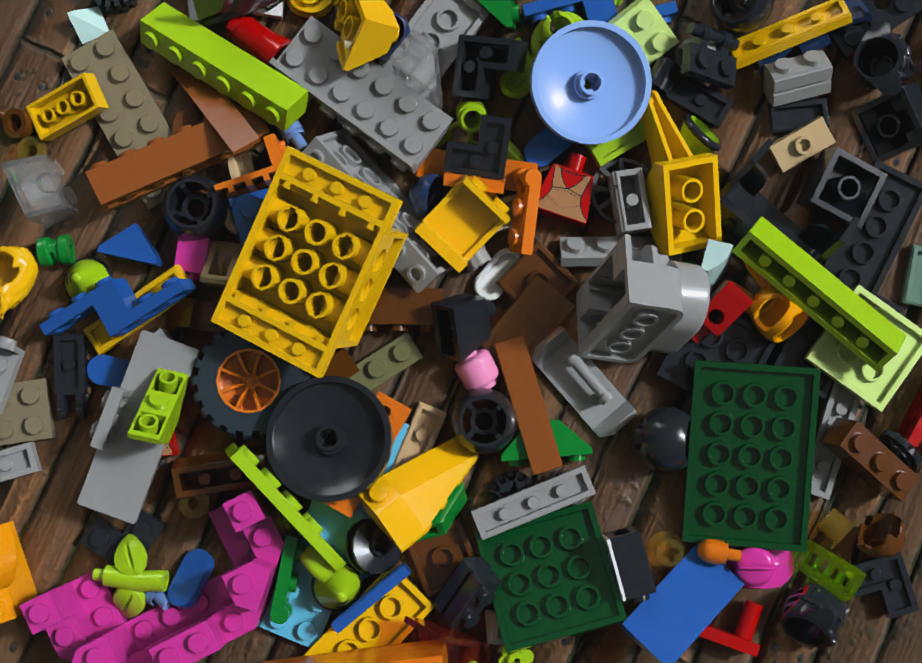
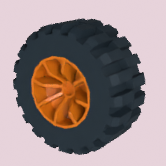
M228 330L225 332L219 331L213 335L214 340L210 344L205 343L201 348L203 352L201 358L195 359L193 367L197 368L196 375L191 376V385H195L196 393L192 394L194 402L200 404V414L204 419H209L212 422L211 426L217 431H223L227 436L243 438L244 440L266 438L268 423L278 402L292 388L312 378V374Z

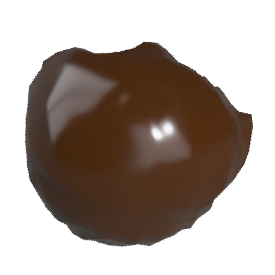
M891 513L875 514L869 525L860 524L857 535V547L862 553L871 558H891L901 552L906 543L903 520Z

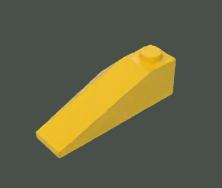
M332 0L333 6L338 7L334 27L335 30L340 31L341 41L336 43V51L342 70L350 71L388 53L392 42L394 43L398 39L400 28L392 9L384 0Z
M454 437L382 475L368 490L359 495L360 500L368 515L403 553L429 531L433 519L440 509H444L448 503V497L454 488L461 484L479 456L462 447Z

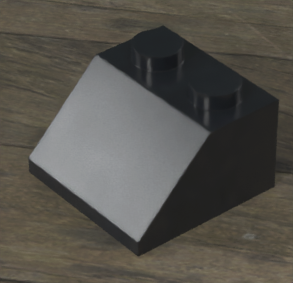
M917 82L902 85V91L897 95H883L851 111L873 162L876 160L884 162L922 146V92Z
M839 147L823 149L796 203L821 217L845 225L856 216L860 221L855 228L861 229L888 174Z

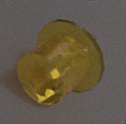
M834 507L816 528L833 542L830 547L833 549L859 520L855 519L852 523Z
M660 531L654 534L649 539L646 547L649 561L655 567L662 570L673 569L686 554L685 544L676 533L670 531Z

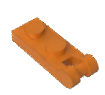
M518 168L513 174V180L517 184V193L511 208L514 217L512 228L508 233L509 251L532 255L542 175L537 169Z

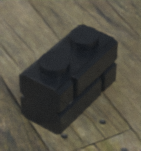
M464 557L433 604L440 614H443V618L450 628H471L475 626L480 620L479 614L483 608L495 599L496 595L494 592L501 584V580L494 571H491L492 568L485 558Z

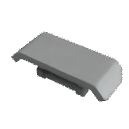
M563 326L557 327L536 346L531 360L599 438L614 435L636 416L637 411L620 394L593 361L589 358L579 357L578 344Z

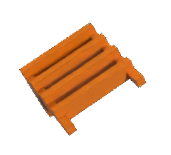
M275 133L264 136L263 139L272 166L213 185L215 191L228 189L229 193L225 195L227 199L270 187L287 148L285 141H279ZM263 177V182L256 183L254 180ZM245 183V188L240 189L237 186L239 184Z

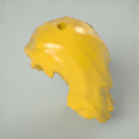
M18 246L0 247V319L2 320L6 311L15 308L29 294L39 272L38 264L27 248Z

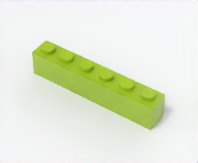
M165 2L140 20V41L142 44L167 58L171 63L188 71L195 78L209 84L221 94H225L238 102L245 109H249L259 115L269 124L275 125L285 132L306 112L309 90Z
M763 216L732 250L734 254L794 304L799 306L800 309L876 372L898 354L907 335Z

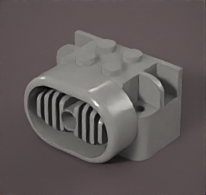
M624 234L576 292L579 357L618 363H632L640 360L648 351L666 354L677 352L700 330L707 316L710 303V283L706 271L696 264L669 260L668 255L658 254L657 247L647 244L641 251L632 250L631 235Z

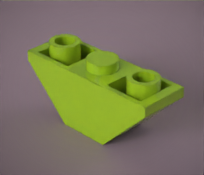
M162 368L157 369L127 433V438L158 445L170 442L179 421L188 382V374Z

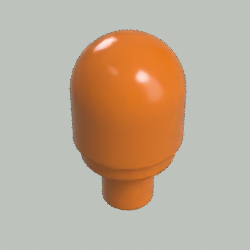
M716 539L703 540L697 549L698 556L702 561L715 565H725L727 560L740 563L742 550L728 548V543Z

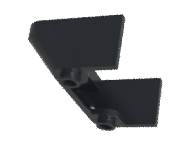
M769 138L720 190L722 236L736 247L745 234L763 216L819 264H822L847 241L860 219L855 216L837 233L822 223H813L804 231L795 225L759 192L767 182V173L757 162L773 144V141Z

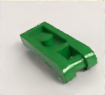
M289 533L285 538L270 612V618L276 624L285 623L293 613L289 597L290 592H296L299 574H294L296 563L301 562L300 555L305 551V544L301 543L302 535Z

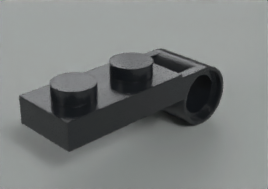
M659 57L651 70V90H656L659 96L718 129L734 101L692 77L681 74L682 68L673 60Z

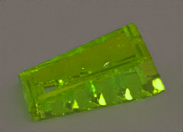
M807 540L806 552H800L793 565L843 602L854 597L867 575L854 565L811 540ZM815 553L818 557L811 567L807 564ZM824 561L828 562L824 572H819ZM837 569L839 570V573L833 580L830 577L833 574L834 570ZM846 576H847V577H849L850 579L848 580L847 584H846L845 587H844V586L842 585V583H843V581L845 580V578H846Z

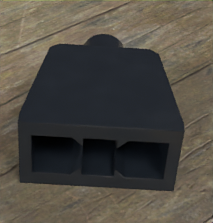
M461 293L432 302L431 309L438 356L462 362L485 343L491 336L489 318L495 316L497 312L495 304L491 300H486L485 297L468 293Z

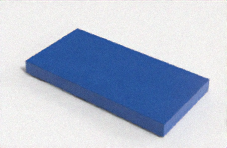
M696 543L655 587L657 592L649 594L650 599L642 601L629 615L627 620L619 626L656 663H675L745 584L726 565H715L702 561L697 552L700 543Z

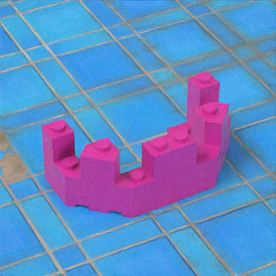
M254 488L223 503V506L208 513L234 568L208 580L200 597L192 607L179 609L172 605L168 610H163L158 605L128 621L113 602V588L104 586L102 581H94L92 579L93 571L52 589L19 607L32 634L34 635L46 629L58 657L72 661L71 663H195L220 650L226 643L255 629L261 623L277 581L285 538L288 533L272 502L258 488Z

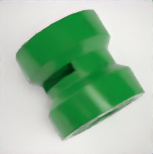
M70 234L59 235L57 239H51L50 237H39L37 239V257L42 267H50L59 262L63 265L75 263V245Z

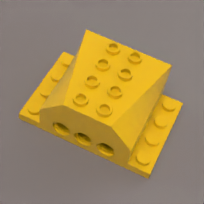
M287 146L211 318V322L317 378L324 377L336 348L358 346L408 237L407 233L392 228L403 201L293 147Z

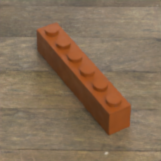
M239 103L234 105L261 140L236 155L232 154L207 119L204 118L203 123L193 127L185 125L177 129L174 135L165 139L164 137L154 138L147 143L146 147L138 150L134 148L128 149L120 153L119 158L108 163L107 161L97 162L85 174L105 213L168 186L178 178L198 173L228 160V157H235L265 144L263 137L270 135V130L265 120L249 109H245Z

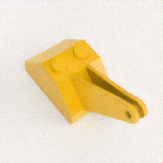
M651 90L649 103L641 117L652 168L645 180L652 225L649 231L660 253L668 256L704 249L707 247L708 239L722 242L718 155L712 153L693 155L664 106L658 92Z

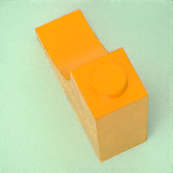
M13 521L0 525V624L22 616L23 613L19 606L38 597Z

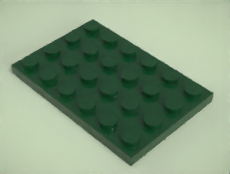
M694 360L682 527L683 542L701 543L705 539H716L728 543L729 546L806 552L820 368Z

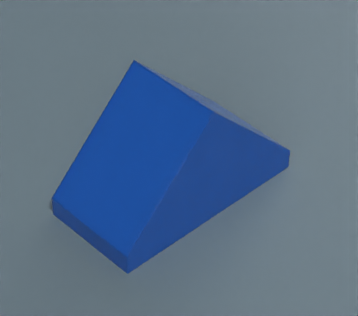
M136 223L98 246L97 252L105 256L160 268L164 266L163 259L146 232Z

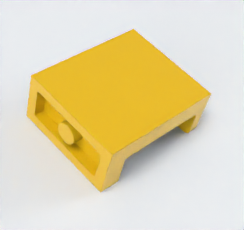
M465 174L421 220L414 230L458 273L468 265V261L504 224L511 220L507 214L510 210L509 207L498 197L492 200L485 193L488 187L475 175L470 179Z

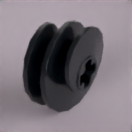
M361 519L354 523L347 532L345 540L346 556L350 564L357 571L365 574H383L390 571L397 564L402 552L373 519Z

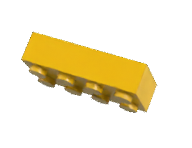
M84 72L26 106L38 136L42 141H53L109 108L95 75Z

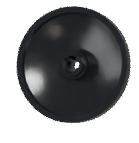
M340 376L316 377L292 388L274 408L266 432L268 458L281 482L291 491L304 498L325 503L349 500L368 490L384 472L389 462L393 445L391 421L381 401L364 385ZM335 435L337 443L334 446L328 445L329 437Z

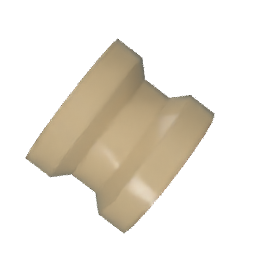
M246 153L244 157L238 159L234 156L228 157L231 179L257 171L252 153Z

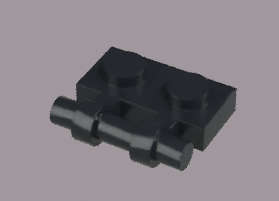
M689 23L686 32L693 36V42L683 45L681 74L726 90L735 87L737 58L729 56L728 49L736 51L740 41L733 38L732 34L726 31L717 32L712 30V27L705 23ZM708 42L716 44V51L708 48Z

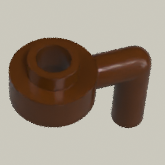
M0 108V121L3 122L4 131L9 137L25 139L32 134L34 124L26 109L11 108L5 111Z

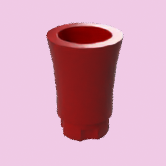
M246 14L231 19L226 26L225 35L233 41L234 45L271 67L268 63L272 57L277 60L292 41L275 33Z

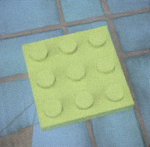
M858 284L853 287L852 291L907 335L898 354L876 372L824 329L803 359L814 367L820 368L821 372L874 410L882 412L922 355V329Z

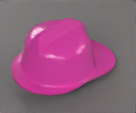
M740 546L728 547L742 550L740 563L727 560L725 565L745 583L744 588H777L788 582L793 575L795 562L791 551Z

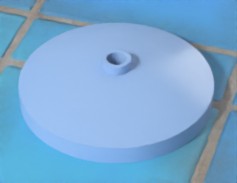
M579 21L558 30L541 46L535 56L530 72L531 99L540 119L556 135L577 144H602L626 134L638 123L644 114L651 95V70L641 46L625 30L604 21ZM584 80H588L591 83V89H585Z

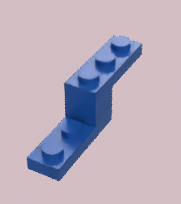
M538 0L523 4L521 7L523 25L531 23L532 26H537L541 20L547 15L550 16L556 10L568 11L574 14L580 10L584 21L597 20L609 22L617 15L613 0ZM676 1L655 6L667 25H671L678 13Z
M109 276L98 281L95 284L96 289L91 292H83L72 298V304L68 307H61L50 312L47 315L49 319L39 326L45 336L58 335L94 312H97L110 337L123 336L197 290L192 279L173 277L161 285L163 289L155 294L153 292L148 293L137 300L125 278H112Z

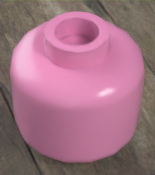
M486 349L475 350L465 360L457 362L455 365L458 377L469 391L479 388L490 389L497 383L496 378L499 375V368L490 352Z

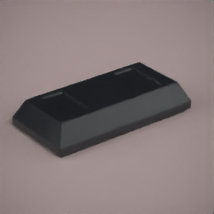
M827 98L795 101L776 107L767 104L771 133L793 131L817 116H823L828 128L830 127Z

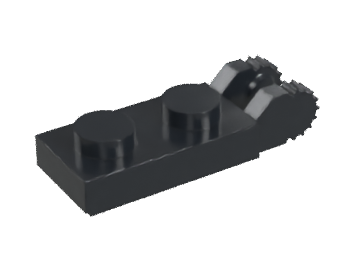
M86 334L54 335V395H57L59 419H67L69 417V399L67 395H76V414L79 419L87 418Z

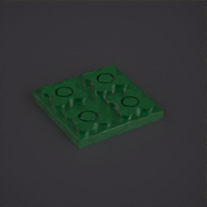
M592 501L553 511L485 540H482L479 532L475 533L481 557L485 558L492 568L491 571H494L501 580V584L494 592L496 596L493 604L507 654L612 626L627 620Z

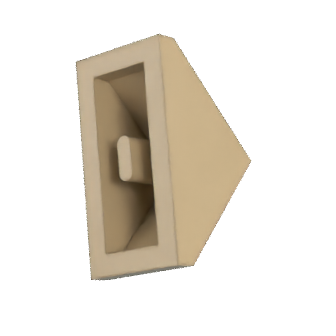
M214 240L201 272L200 282L207 286L225 288L242 250L240 243Z

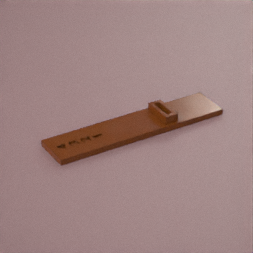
M181 67L172 71L175 79L233 155L261 141L260 137L225 94H221L215 88L201 79L195 78Z
M524 336L496 343L495 348L516 412V418L533 475L563 467Z

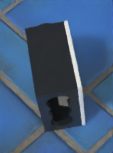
M628 526L602 533L621 599L623 601L631 599L632 603L650 599L649 594L657 591L640 530L633 526Z

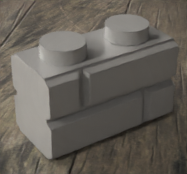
M810 50L800 56L779 58L775 62L765 64L763 73L764 94L772 107L830 93L833 72L832 64L823 50Z
M634 168L612 172L607 177L613 218L617 220L615 223L616 236L647 232L652 228L643 169Z

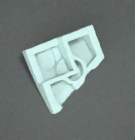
M708 239L701 267L708 275L711 293L727 270L733 256L732 250L735 246Z

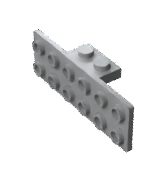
M146 330L141 331L121 387L112 386L111 391H107L104 394L101 402L103 412L100 420H96L91 428L90 438H92L90 446L97 448L77 501L79 505L131 524L137 522L166 444L158 445L127 438V433L157 369L162 368L188 374V386L194 370L195 359L200 354L199 349Z

